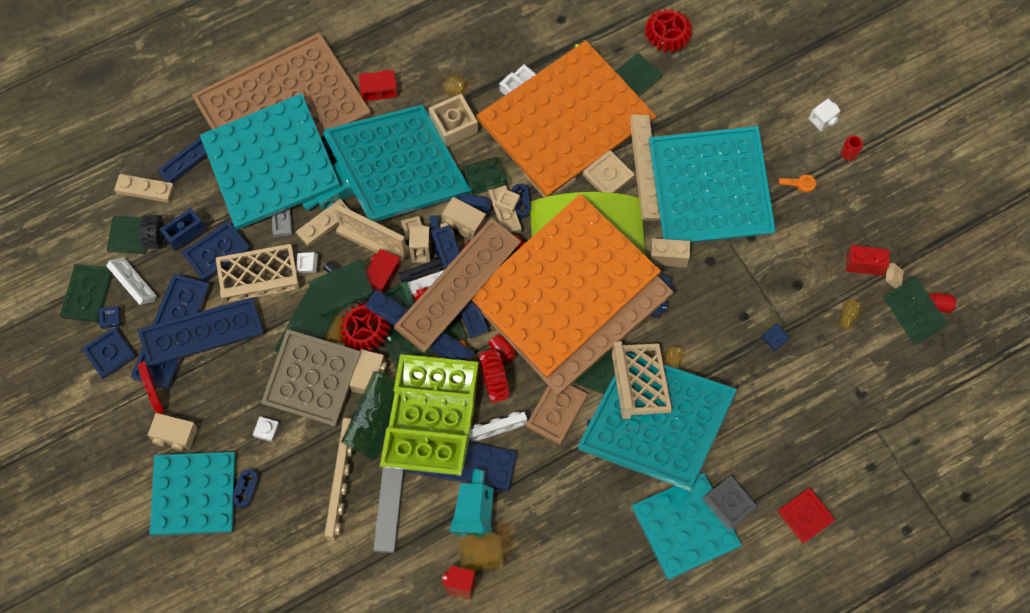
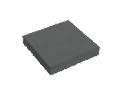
M731 475L702 498L728 530L732 529L758 507Z

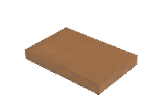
M570 385L557 396L548 386L529 418L526 428L561 445L586 401L588 394Z

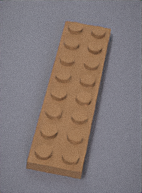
M491 218L397 322L394 329L425 353L492 274L520 245L521 241Z

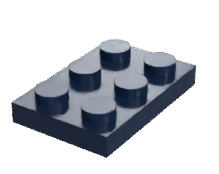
M227 221L181 253L201 280L205 282L218 273L216 257L249 252L251 250L232 224ZM230 261L221 262V267L224 269L232 263Z

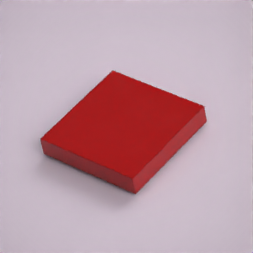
M810 487L777 511L802 544L835 521V518Z

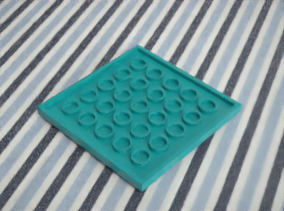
M302 93L200 134L236 230L341 187Z
M423 105L324 129L323 134L364 213L373 222L445 202L453 197L457 198L459 194H469L471 191Z
M759 126L649 137L648 142L662 239L698 243L776 233Z
M626 352V355L632 360L637 356ZM641 357L636 361L643 367L649 363ZM663 364L672 409L671 413L631 415L630 419H622L614 375L578 444V450L692 492L737 394V389ZM653 365L647 369L654 375L659 372V369ZM632 366L629 372L636 376L640 370ZM644 373L639 378L646 384L651 380V378L645 375ZM655 381L651 385L658 392L662 389V386ZM636 382L632 385V389L638 393L643 389ZM648 390L642 394L648 400L655 396ZM659 398L653 402L658 407H665V402ZM639 399L634 403L635 408H644L647 405Z

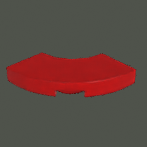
M145 361L138 363L143 385L155 413L164 414L161 398Z

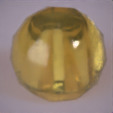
M450 74L443 85V90L448 96L454 97L464 91L465 83L459 75Z

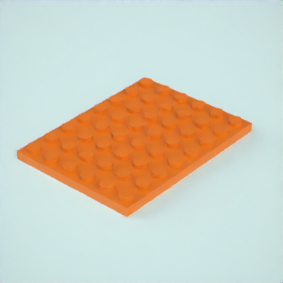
M584 41L477 114L476 119L546 197H549L609 150H614L632 137L631 115H649L650 123L655 120L656 115L587 41Z
M579 194L492 274L482 288L479 289L471 301L548 378L661 273V270L590 202Z

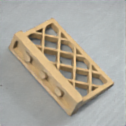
M337 204L335 207L339 223L336 230L337 234L375 253H378L379 249L400 257L401 265L403 264L410 252L409 246L405 244L404 236Z
M291 244L216 257L221 289L220 294L224 304L251 297L253 299L300 290ZM288 250L289 256L285 261L277 257L280 251ZM267 254L271 257L266 265L258 261L261 255ZM248 257L252 262L246 269L239 263L243 258ZM274 259L282 264L277 272L269 268ZM230 261L233 263V266L227 272L222 269L221 262ZM255 263L263 267L258 276L250 271ZM286 266L292 270L293 276L283 277L280 273ZM236 267L244 270L239 279L231 275ZM266 270L274 274L271 280L265 281L261 278ZM247 274L255 277L252 284L242 282ZM228 277L236 281L233 287L225 288L224 282Z
M621 341L614 342L612 360L622 419H630L631 415L671 413L672 409L659 344L622 345ZM655 350L656 355L652 359L644 353ZM633 351L637 356L632 360L626 355V352ZM640 357L649 362L645 367L636 362ZM651 365L659 369L656 375L647 370ZM632 366L640 370L636 376L629 372ZM643 373L651 378L647 384L639 379ZM654 381L662 386L659 392L651 387ZM635 382L643 387L639 393L632 389V385ZM646 390L655 395L651 400L642 396ZM659 398L665 402V407H658L653 402ZM639 399L647 405L644 408H635L634 403Z

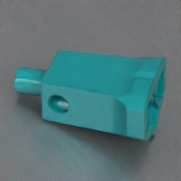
M338 161L333 165V169L341 187L301 203L306 211H309L316 205H319L324 211L337 200H344L355 194Z
M473 470L471 484H460L455 514L449 529L450 533L475 538L491 537L494 488L484 485L485 471Z

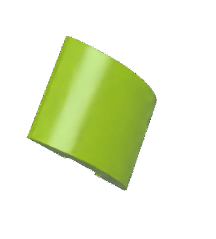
M576 192L544 197L530 202L532 237L573 199L581 194L645 255L643 221L641 220L640 203L637 197L609 192Z
M400 354L394 386L395 395L389 427L386 430L380 467L462 475L475 406L478 362Z

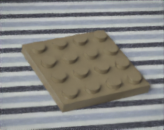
M287 329L261 404L336 427L361 352Z

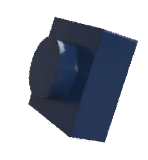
M118 306L99 309V326L101 329L121 326L120 308Z
M778 324L762 335L764 341L774 351L790 339Z

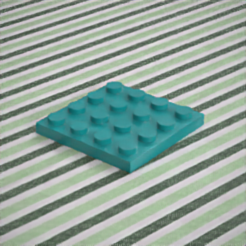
M235 452L154 455L150 535L233 533L234 502L232 497L235 490Z
M704 473L698 476L692 492L674 486L631 507L667 581L742 546L734 529L728 530L702 500L713 490Z

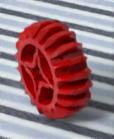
M664 8L663 12L658 9L656 13H652L651 17H648L645 24L647 43H651L652 48L657 47V51L662 49L664 54L667 50L672 54L674 49L679 52L681 48L686 47L692 36V24H690L689 18H686L685 13L680 14L679 10L674 12L673 8L670 11Z
M366 301L363 305L358 302L356 308L351 306L352 311H345L347 316L341 318L344 323L339 325L342 330L339 333L343 337L342 341L349 348L357 351H367L368 349L370 352H373V347L380 349V342L386 343L384 337H390L387 331L391 330L389 322L365 307ZM361 324L367 326L370 330L363 328Z
M495 349L480 353L481 371L490 401L493 403L508 399L509 388L499 352Z

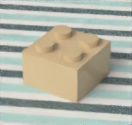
M462 94L429 108V117L446 147L478 133V122Z

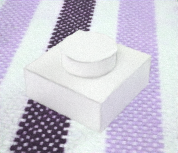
M315 252L298 253L296 272L315 273L317 270L318 254Z
M259 417L253 436L273 442L279 422Z

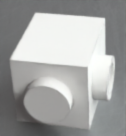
M827 99L812 110L809 120L820 131H823L829 125L832 127L838 122L841 110L835 103Z

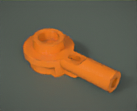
M802 175L799 179L779 177L778 184L797 187L798 190L808 193L815 189L816 180L811 175Z

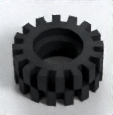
M143 215L140 227L142 247L160 249L164 239L160 228L164 226L163 218L161 215Z

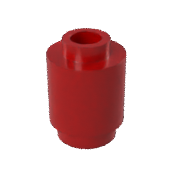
M850 136L845 140L841 149V155L845 160L853 161L858 158L863 148L861 138Z
M928 293L926 308L931 311L950 314L952 310H955L957 301L952 294Z
M497 334L489 341L490 350L496 349L499 352L502 363H509L516 357V350L504 336Z

